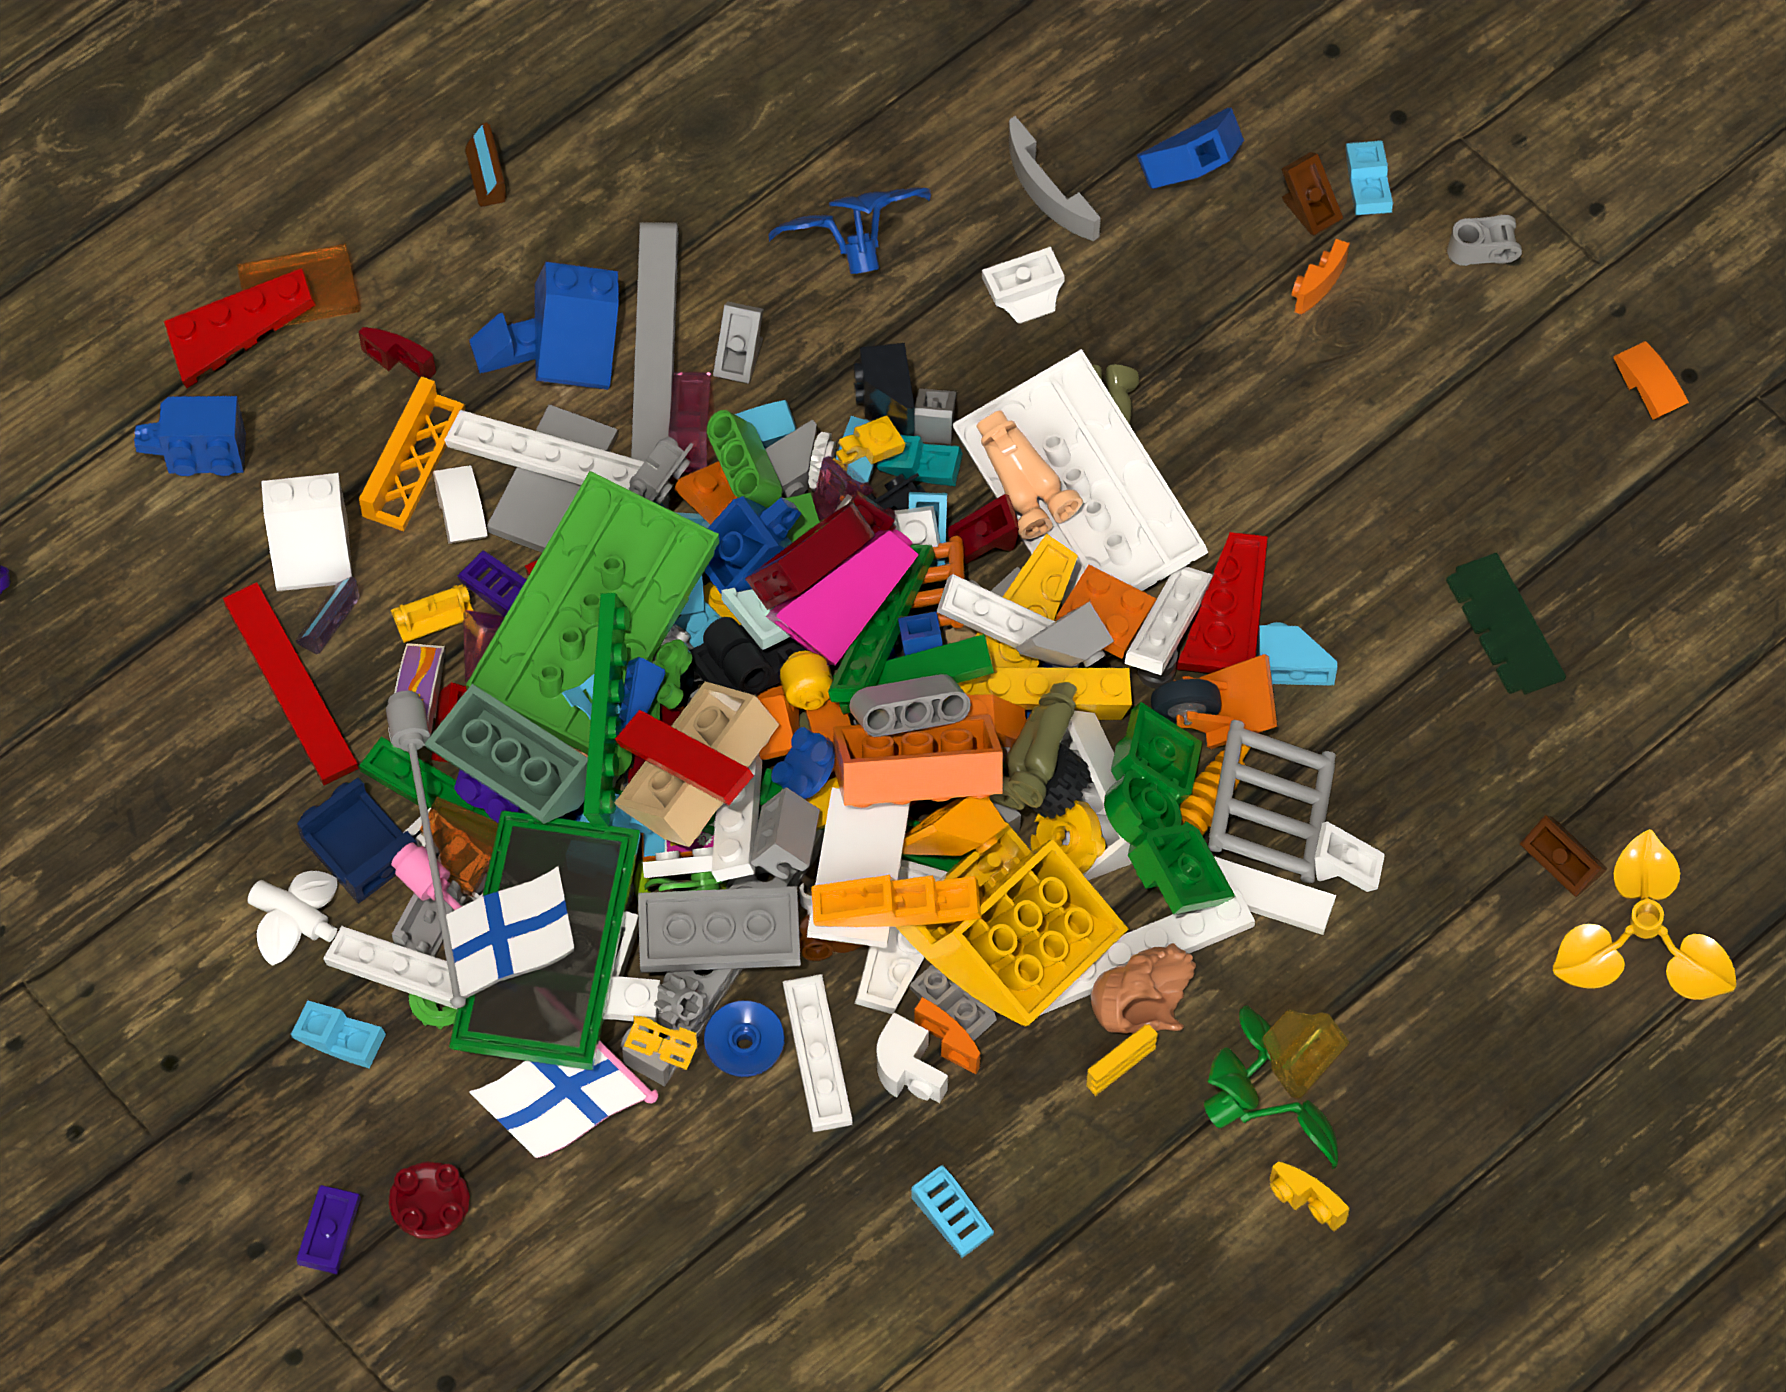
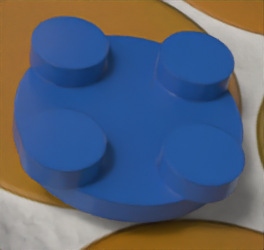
M801 727L793 734L791 740L792 747L784 761H780L773 768L771 779L774 783L782 786L783 789L787 787L802 798L807 799L816 794L828 780L834 766L835 749L829 738Z

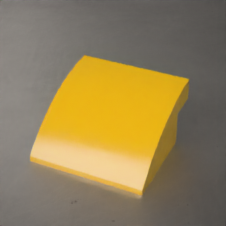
M1005 822L1007 826L995 835L998 839L996 844L978 854L976 849L971 850L938 880L976 876L979 886L981 919L895 927L933 966L961 989L1001 1015L1023 1026H1028L1129 929L1053 839L1031 852L1010 825Z

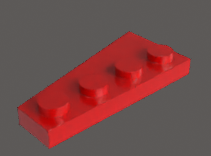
M297 269L164 321L180 377L186 388L198 382L196 378L210 368L215 371L226 364L225 359L241 348H244L246 351L258 343V337L270 329L278 330L316 305L303 269Z
M1229 533L1208 590H1206L1201 602L1200 610L1195 622L1192 624L1187 642L1178 659L1176 669L1213 673L1255 658L1268 536Z

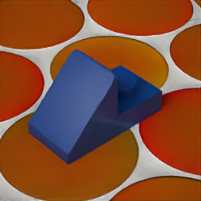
M502 312L470 338L469 341L479 374L536 359L535 318L507 325Z

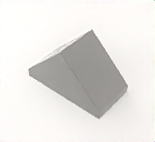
M919 388L915 404L914 436H920L923 442L951 444L956 391Z

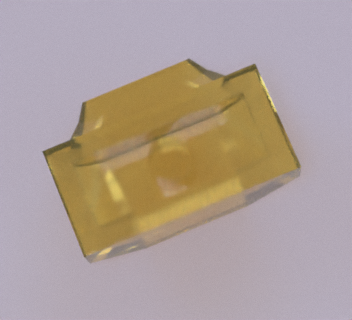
M1290 1009L1262 1037V1041L1271 1058V1069L1288 1094L1299 1099L1350 1043L1329 1014L1317 1013L1309 1015Z

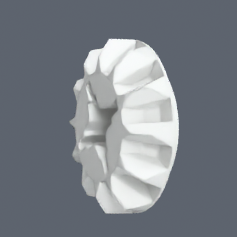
M821 432L814 443L808 484L811 490L821 493L823 487L829 485L828 481L834 465L836 442L832 441V433Z

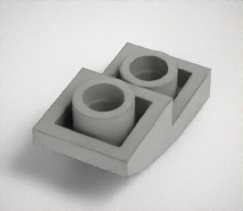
M933 965L927 968L909 985L910 989L920 1000L923 997L948 1013L961 1025L973 1041L997 1020L994 1011L953 983Z

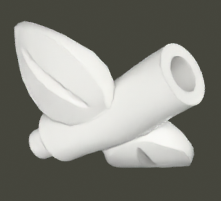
M307 871L294 878L288 891L264 880H259L253 886L248 896V904L267 912L258 925L257 943L268 963L274 966L285 960L298 945L302 933L312 940L321 937L331 942L335 938L337 928L328 924V917L317 909L325 906L334 897L338 885L336 877L325 872Z

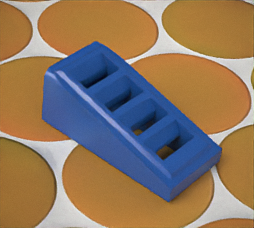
M642 657L630 660L627 665L624 682L625 695L619 713L622 724L621 731L639 710L648 713L666 674L665 669Z

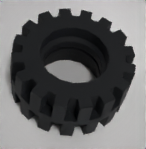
M1060 743L1055 773L1046 784V796L1041 806L1030 808L1041 816L1049 817L1050 819L1055 818L1056 814L1059 816L1065 814L1067 807L1071 810L1075 806L1074 801L1081 799L1083 796L1081 791L1087 788L1089 783L1085 780L1090 777V771L1087 769L1089 767L1088 764L1075 752Z

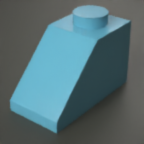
M1280 622L1259 625L1257 656L1263 654L1269 656L1272 684L1334 685L1337 661L1300 627L1288 626Z

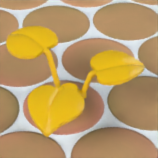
M1646 830L1633 839L1619 856L1614 868L1613 879L1618 893L1628 899L1641 897V901L1633 907L1630 925L1626 927L1624 933L1614 943H1612L1610 933L1599 925L1582 924L1573 928L1562 940L1557 958L1552 967L1553 973L1559 979L1572 986L1589 989L1602 988L1613 983L1622 974L1625 962L1617 949L1631 935L1635 934L1644 939H1650L1659 935L1669 952L1675 956L1667 965L1666 976L1671 988L1677 994L1687 999L1703 1000L1730 993L1736 988V974L1733 964L1720 944L1708 936L1691 934L1684 938L1679 950L1668 935L1667 928L1662 926L1664 911L1661 905L1654 900H1663L1675 891L1680 880V869L1673 854L1660 842L1652 830Z

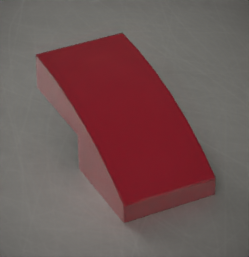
M363 327L358 331L362 351L387 371H390L400 362L419 378L422 376L431 379L436 374L433 354L412 340L376 328Z

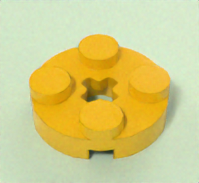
M1075 800V806L1071 810L1067 807L1065 814L1061 816L1056 814V817L1051 819L1037 814L1034 822H1039L1036 835L1031 834L1030 844L1032 851L1053 839L1082 874L1089 870L1096 858H1099L1104 853L1106 843L1102 837L1101 825L1089 803ZM1065 830L1070 832V842L1068 845L1062 844V840L1066 837Z

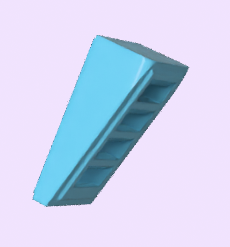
M943 1165L912 1187V1200L961 1258L994 1235L992 1228ZM941 1186L944 1188L932 1199L929 1198V1195ZM950 1198L955 1201L943 1212L938 1210V1207ZM961 1211L966 1214L954 1225H949L948 1221ZM973 1223L977 1229L961 1240L957 1234Z

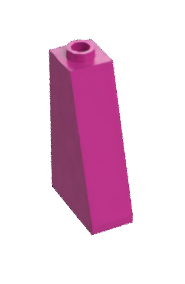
M895 529L893 532L890 530L878 531L867 543L801 594L770 610L766 617L807 651L823 656L829 665H836L919 554L910 547L913 544L912 541L900 531Z

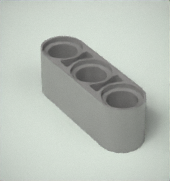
M939 674L860 689L851 698L849 707L850 712L867 734L873 737H881L959 722L967 716L971 703L970 698L951 676Z

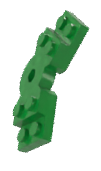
M1140 702L1131 710L1126 736L1116 744L1111 772L1117 782L1107 790L1104 797V808L1107 818L1115 831L1130 844L1128 857L1146 889L1159 887L1173 915L1219 906L1233 899L1235 894L1200 830L1187 821L1181 825L1182 817L1179 805L1192 794L1202 741Z

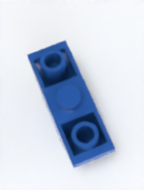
M1228 107L1137 154L1149 188H1157L1198 178L1229 162L1244 142L1234 112L1232 108Z

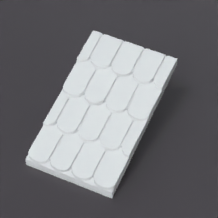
M1082 349L952 424L964 448L996 499L1005 494L985 448L981 444L982 435L976 425L999 410L1004 413L1008 421L1012 420L1015 422L1037 453L1056 472L1061 481V491L1067 489L1075 490L1081 496L1083 504L1072 517L1063 523H1057L1044 500L1037 497L1038 504L1048 515L1053 525L1047 534L1078 555L1064 596L1060 602L1062 606L1088 565L1143 591L1157 583L1158 580H1162L1190 564L1192 560L1195 561L1208 553L1201 537ZM1014 511L1018 521L1022 514ZM1046 533L1032 539L1021 538L1031 555Z

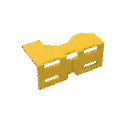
M634 1016V1024L624 1047L651 1056L653 1052H658L661 1054L660 1060L687 1070L698 1046L697 1033L679 1027V1030L669 1029L649 1018ZM643 1026L654 1030V1032L651 1034L638 1028ZM660 1032L671 1036L670 1040H663L662 1037H659ZM678 1039L691 1044V1046L688 1048L675 1042ZM635 1040L646 1044V1047L642 1048L634 1045L632 1041ZM673 1054L685 1060L682 1063L670 1058V1055Z

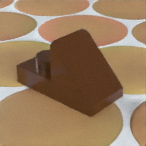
M1310 152L1281 169L1290 190L1289 193L1282 196V199L1311 235H1315L1343 219L1318 153Z

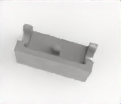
M785 787L761 807L750 863L756 867L760 865L773 875L783 879L788 878L789 871L785 867L778 864L780 862H787L793 868L804 871L810 865L820 809Z
M452 881L446 891L461 906H464L466 897L462 896L459 884L456 881ZM415 893L413 894L392 933L394 944L433 957L437 956L443 945V937L436 900L429 898L422 901ZM444 900L446 914L454 911V909Z

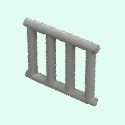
M1232 720L1227 735L1208 847L1213 852H1220L1222 849L1300 874L1301 881L1313 883L1316 875L1315 853L1321 825L1326 821L1336 754L1325 751L1321 755L1244 728L1245 724L1242 721ZM1243 744L1317 769L1318 775L1315 789L1239 764L1241 745ZM1235 779L1312 804L1309 824L1232 798ZM1229 814L1306 839L1303 859L1227 834L1226 828Z

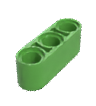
M719 410L714 413L707 424V435L732 492L737 498L744 496L766 508L771 507L781 497L782 487L755 426L727 410Z

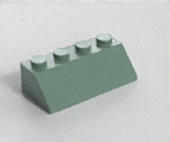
M471 684L424 744L426 748L543 824L577 810L584 802L588 758L473 684Z

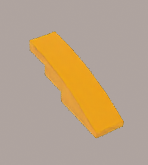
M890 875L811 886L813 922L815 926L889 927L981 919L979 886L976 876L935 881L933 875L893 881Z

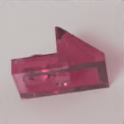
M829 455L822 460L813 497L815 509L821 521L835 512L847 494L853 497L859 491L867 495L874 490L851 466Z

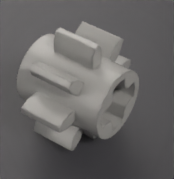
M672 974L670 980L662 985H658L657 1001L654 1002V1006L664 1011L661 1018L672 1025L679 1021L688 1026L690 1020L698 1015H702L703 999L707 996L697 989L699 982L690 976H686L683 980Z

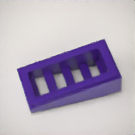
M484 550L457 575L463 584L504 618L527 580ZM488 568H491L492 570L479 582L477 579ZM501 577V579H500L491 589H489V587H490L497 579H499V578ZM512 586L513 588L502 598L501 596Z

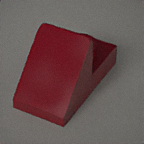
M1003 494L946 528L949 539L953 536L962 538L964 564L971 562L994 547L1009 552L1014 550L1019 534L1018 521L1010 497L1007 494Z

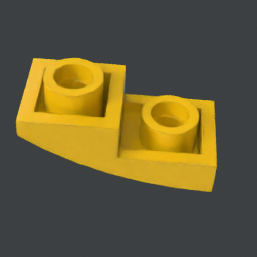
M1278 1161L1272 1166L1270 1187L1281 1202L1285 1203L1288 1201L1294 1210H1297L1308 1201L1310 1203L1308 1204L1309 1210L1315 1219L1321 1224L1326 1222L1333 1231L1346 1223L1349 1207L1326 1185L1291 1165Z

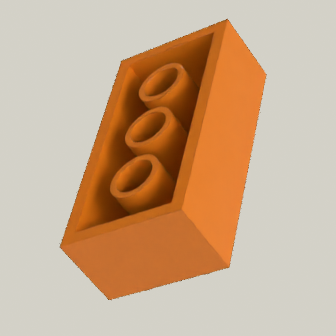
M990 715L967 716L961 721L952 724L881 737H873L867 734L861 725L833 726L834 771L844 806L852 805L864 808L875 803L892 802L903 805L914 800L931 799L942 802L953 797L971 796L981 799L992 794H1002V749Z

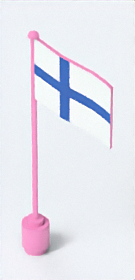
M413 842L409 843L392 860L391 865L396 869L395 875L422 901L429 898L436 900L427 849L423 846L418 847ZM437 860L443 898L456 910L462 906L446 891L450 886V883L447 881L450 872ZM535 988L579 1031L554 1044L579 1047L584 1025L547 989ZM600 1040L593 1070L524 1061L499 1080L480 1089L469 1091L535 1158L547 1156L567 1147L617 1112L643 1100L646 1103H654L658 1099L657 1090L651 1091Z

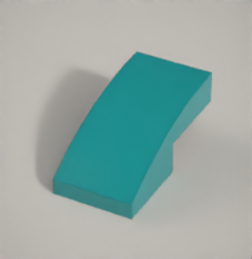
M901 435L906 443L904 452L877 463L878 470L891 475L899 476L903 473L908 479L915 473H918L919 476L914 481L955 486L963 453L960 446L923 444L920 436Z

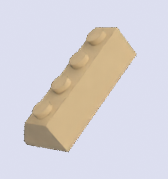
M704 682L671 727L749 767L760 750L769 742L770 737L780 724L755 695ZM648 761L644 762L614 802L618 808L663 839L690 847L693 841L699 837L704 826L723 804V802Z

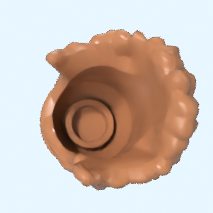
M1171 943L1166 947H1152L1143 950L1138 954L1132 955L1126 965H1119L1103 972L1097 978L1091 991L1092 1009L1100 1025L1108 1032L1134 1034L1145 1024H1149L1155 1031L1182 1030L1183 1024L1175 1019L1174 1010L1179 1001L1184 997L1183 990L1187 987L1189 979L1194 976L1196 964L1192 961L1193 956L1178 948L1174 943Z

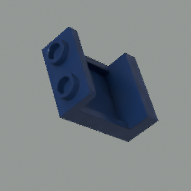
M356 778L351 783L346 782L338 786L328 800L320 806L315 805L307 809L297 823L301 840L330 873L337 878V881L358 904L396 876V869L391 863L397 853L409 843L413 842L417 845V841L408 831L402 833L367 794L364 783L360 778Z

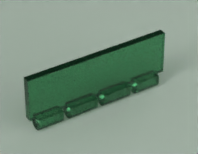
M1496 552L1457 566L1456 573L1448 576L1446 582L1458 603L1469 601L1461 609L1475 634L1486 632L1479 637V641L1492 665H1498L1506 661L1505 664L1500 665L1496 669V672L1507 692L1512 694L1522 690L1524 695L1564 681L1566 675L1498 553Z

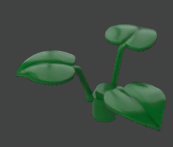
M1244 1005L1239 1011L1240 1024L1249 1041L1259 1050L1258 1058L1245 1069L1241 1060L1229 1048L1224 1047L1218 1051L1211 1066L1208 1083L1223 1090L1204 1101V1108L1208 1117L1215 1126L1221 1129L1238 1118L1243 1123H1246L1252 1118L1293 1111L1297 1113L1298 1121L1303 1130L1329 1159L1332 1169H1334L1338 1164V1145L1334 1130L1326 1116L1311 1101L1306 1100L1302 1105L1299 1102L1253 1110L1258 1107L1259 1101L1257 1092L1249 1077L1267 1058L1274 1065L1278 1066L1282 1063L1284 1054L1281 1041L1271 1025L1251 1007Z

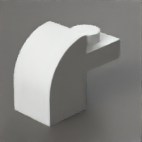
M893 1013L878 1039L877 1072L879 1079L886 1090L895 1097H898L904 1085H906L915 1096L923 1100L931 1098L940 1103L948 1090V1075L920 1061L928 1047L929 1031L896 1013Z

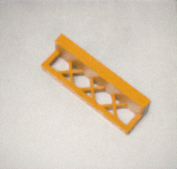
M422 376L418 381L359 498L364 518L405 531L433 475V471H435L447 447L444 439L459 411H465V404L438 395L435 381ZM435 406L452 412L448 421L434 426L429 418ZM432 436L436 444L433 451L418 456L414 449L416 442ZM417 466L420 473L418 481L402 487L399 480L401 472ZM402 498L405 507L400 517L382 512L386 502Z

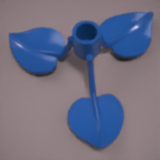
M917 187L888 192H868L857 197H843L829 202V207L839 206L853 209L857 234L847 236V244L833 221V215L804 216L785 222L769 233V241L785 230L804 229L813 226L829 228L839 244L841 254H847L850 274L879 269L876 248L879 247L877 237L880 210L892 201L902 200L911 196L922 197L930 201L931 191L929 188ZM873 209L870 238L869 232L863 233L860 211L870 214Z

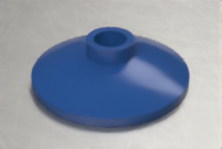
M753 1001L732 1002L716 1011L707 1023L704 1033L705 1049L712 1063L723 1072L739 1077L754 1076L769 1069L780 1057L784 1046L783 1027L776 1014L760 1003ZM743 1039L749 1040L752 1043L747 1049H741L737 1044Z

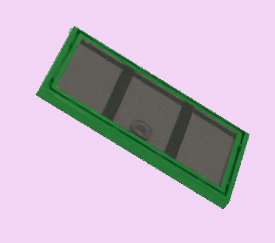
M501 811L482 896L530 882L558 866L574 951L547 967L497 982L466 998L465 1005L457 1008L449 1043L451 1049L593 1070L641 837L640 830L615 826L594 828L587 822L560 818L543 824L529 814Z

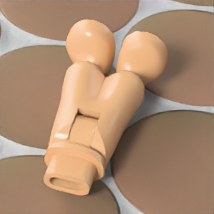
M1001 410L994 412L976 425L982 435L981 444L985 448L988 458L1000 479L1005 494L1009 495L1014 511L1022 514L1018 520V533L1021 538L1032 539L1052 529V522L1037 502V497L1044 500L1057 523L1065 522L1078 511L1083 504L1079 493L1070 489L1061 491L1059 476L1037 453L1015 422L1012 420L1008 421Z

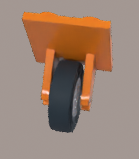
M1266 654L1199 678L1183 676L1182 680H1173L1159 686L1151 695V709L1180 728H1192L1206 733L1207 747L1211 750L1226 745L1232 720L1242 721L1245 724V729L1256 733L1277 727L1269 656Z

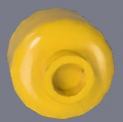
M806 650L789 656L780 668V681L786 700L790 705L800 709L816 710L830 699L828 690L833 678L828 662L823 656Z

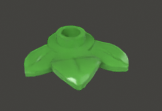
M707 871L690 873L691 881L678 882L661 877L653 878L647 881L644 887L646 890L652 886L661 885L659 892L667 889L688 888V891L720 890V884L723 881L717 882L712 872Z

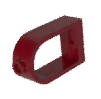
M854 502L848 503L817 523L745 578L765 608L769 610L801 594L867 543L876 534L871 528L873 524L871 513L864 506H856Z

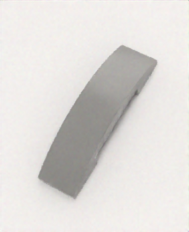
M1016 116L1009 119V151L1011 161L1025 191L1044 213L1062 227L1083 238L1092 241L1098 239L1101 221L1099 215L1080 193L1066 199L1036 163V140Z

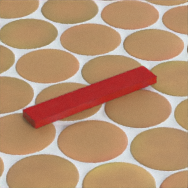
M256 582L224 597L223 602L323 786L358 770V764L258 583Z

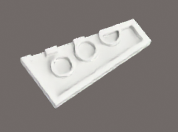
M901 859L898 880L933 875L935 881H938L947 872ZM890 926L887 948L869 946L855 1004L893 1014L925 958L895 926Z

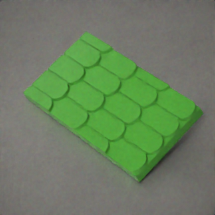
M589 471L468 680L466 689L471 684L477 686L562 742L588 755L591 720L579 707H571L562 692L580 686L594 674L600 594L616 593L630 612V626L628 630H624L623 643L627 647L626 666H621L620 679L624 683L627 665L630 660L642 657L651 663L653 662L654 655L687 604L690 593L714 556L715 549L719 544V534ZM585 689L583 692L592 703V698Z

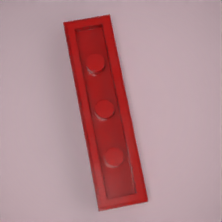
M642 710L635 714L615 738L620 747L728 806L754 776L748 767Z

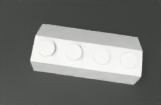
M1074 711L1061 744L1075 752L1089 766L1087 769L1090 771V777L1085 779L1089 783L1087 788L1082 789L1083 796L1081 799L1076 800L1089 803L1101 825L1102 837L1106 843L1104 853L1099 858H1096L1089 870L1083 873L1087 880H1091L1130 865L1132 862L1128 857L1130 844L1112 827L1104 808L1105 794L1117 782L1111 772L1114 752L1096 714ZM1065 830L1066 837L1062 840V844L1068 845L1070 842V832Z

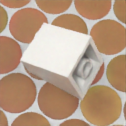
M333 473L261 481L264 518L276 590L285 591L340 585L348 578L349 580L346 584L353 583L348 517L339 474Z

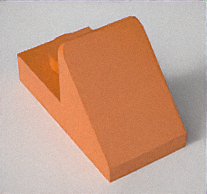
M778 686L757 693L758 700L780 724L770 737L769 742L759 752L762 761L787 755L792 747V736L799 729V708L788 703L782 686Z

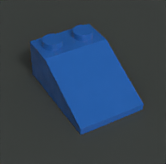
M545 262L535 283L536 381L609 389L619 304L618 271Z

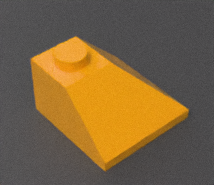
M971 796L959 797L936 809L905 834L902 854L962 856L973 849H976L978 854L998 842L995 835L1005 828L1007 824L989 797L981 799Z

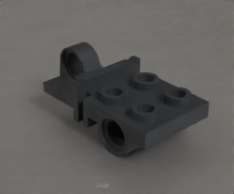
M722 617L707 627L703 635L704 643L689 651L692 653L691 665L704 682L755 695L780 683V668L793 653L805 651L806 649L789 637L762 650L742 625L739 626L735 619Z

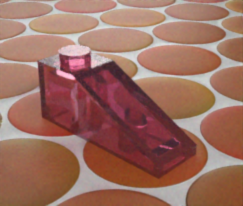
M674 372L668 433L669 437L675 439L678 447L684 451L690 443L693 444V447L685 456L691 462L684 472H694L708 465L709 438L707 435V424L710 420L711 373Z

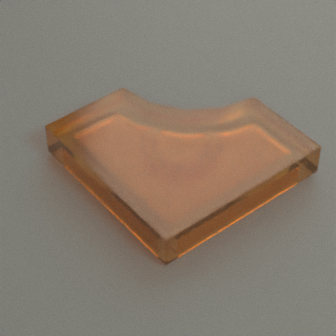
M437 797L428 815L433 843L440 853L441 864L450 872L447 881L450 884L452 881H456L461 887L462 893L474 897L488 871L498 823ZM421 826L420 833L424 837L423 827Z

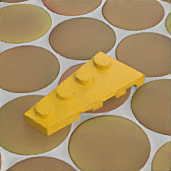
M1046 533L1003 595V598L1055 621L1057 610L1064 596L1078 555ZM978 631L976 636L982 635L983 633ZM985 635L993 667H1038L1039 659L1021 655L1017 649Z

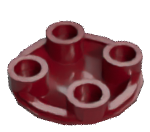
M422 1162L401 1169L396 1174L390 1189L389 1208L393 1220L404 1232L416 1238L436 1239L449 1235L461 1225L468 1212L470 1195L465 1181L459 1175L455 1166L436 1162Z

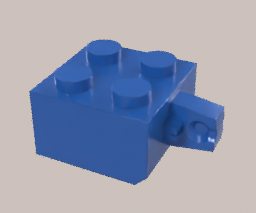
M237 396L168 397L160 404L159 422L136 425L134 438L136 452L164 456L168 473H175L180 476H191L195 473H214L219 476L244 473L246 431Z
M742 496L733 499L708 527V529L719 534V544L704 571L720 594L721 590L735 588L736 592L751 590L752 588L745 578L792 543L787 534L801 515V512L794 503L780 497L771 507L766 508Z

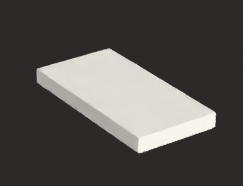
M832 787L815 885L890 875L893 881L898 880L910 803L903 805L892 802L875 803L864 808L852 805L844 806L840 789ZM812 906L807 937L887 948L890 926H815Z

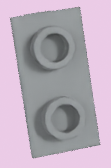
M671 437L659 440L654 450L646 459L647 462H644L637 473L630 479L629 490L650 501L655 500L660 504L673 487L668 482V479L673 476L678 480L691 461L685 458V456L693 447V444L690 443L684 451L678 447L677 441Z

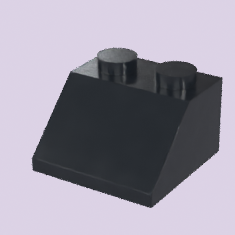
M905 343L861 347L860 362L853 363L856 404H863L865 418L869 421L887 415L900 435L914 436L915 407Z

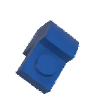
M937 612L898 618L904 656L943 645Z

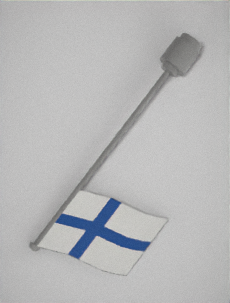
M400 691L389 697L386 707L390 738L393 746L403 751H409L453 993L450 1003L455 1008H461L465 1005L466 998L497 982L547 967L574 951L571 928L558 866L530 882L482 896L446 914L417 750L430 737L425 705L419 699V695L416 692Z

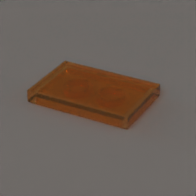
M346 243L237 264L242 291L297 269H303L316 305L284 326L360 312Z

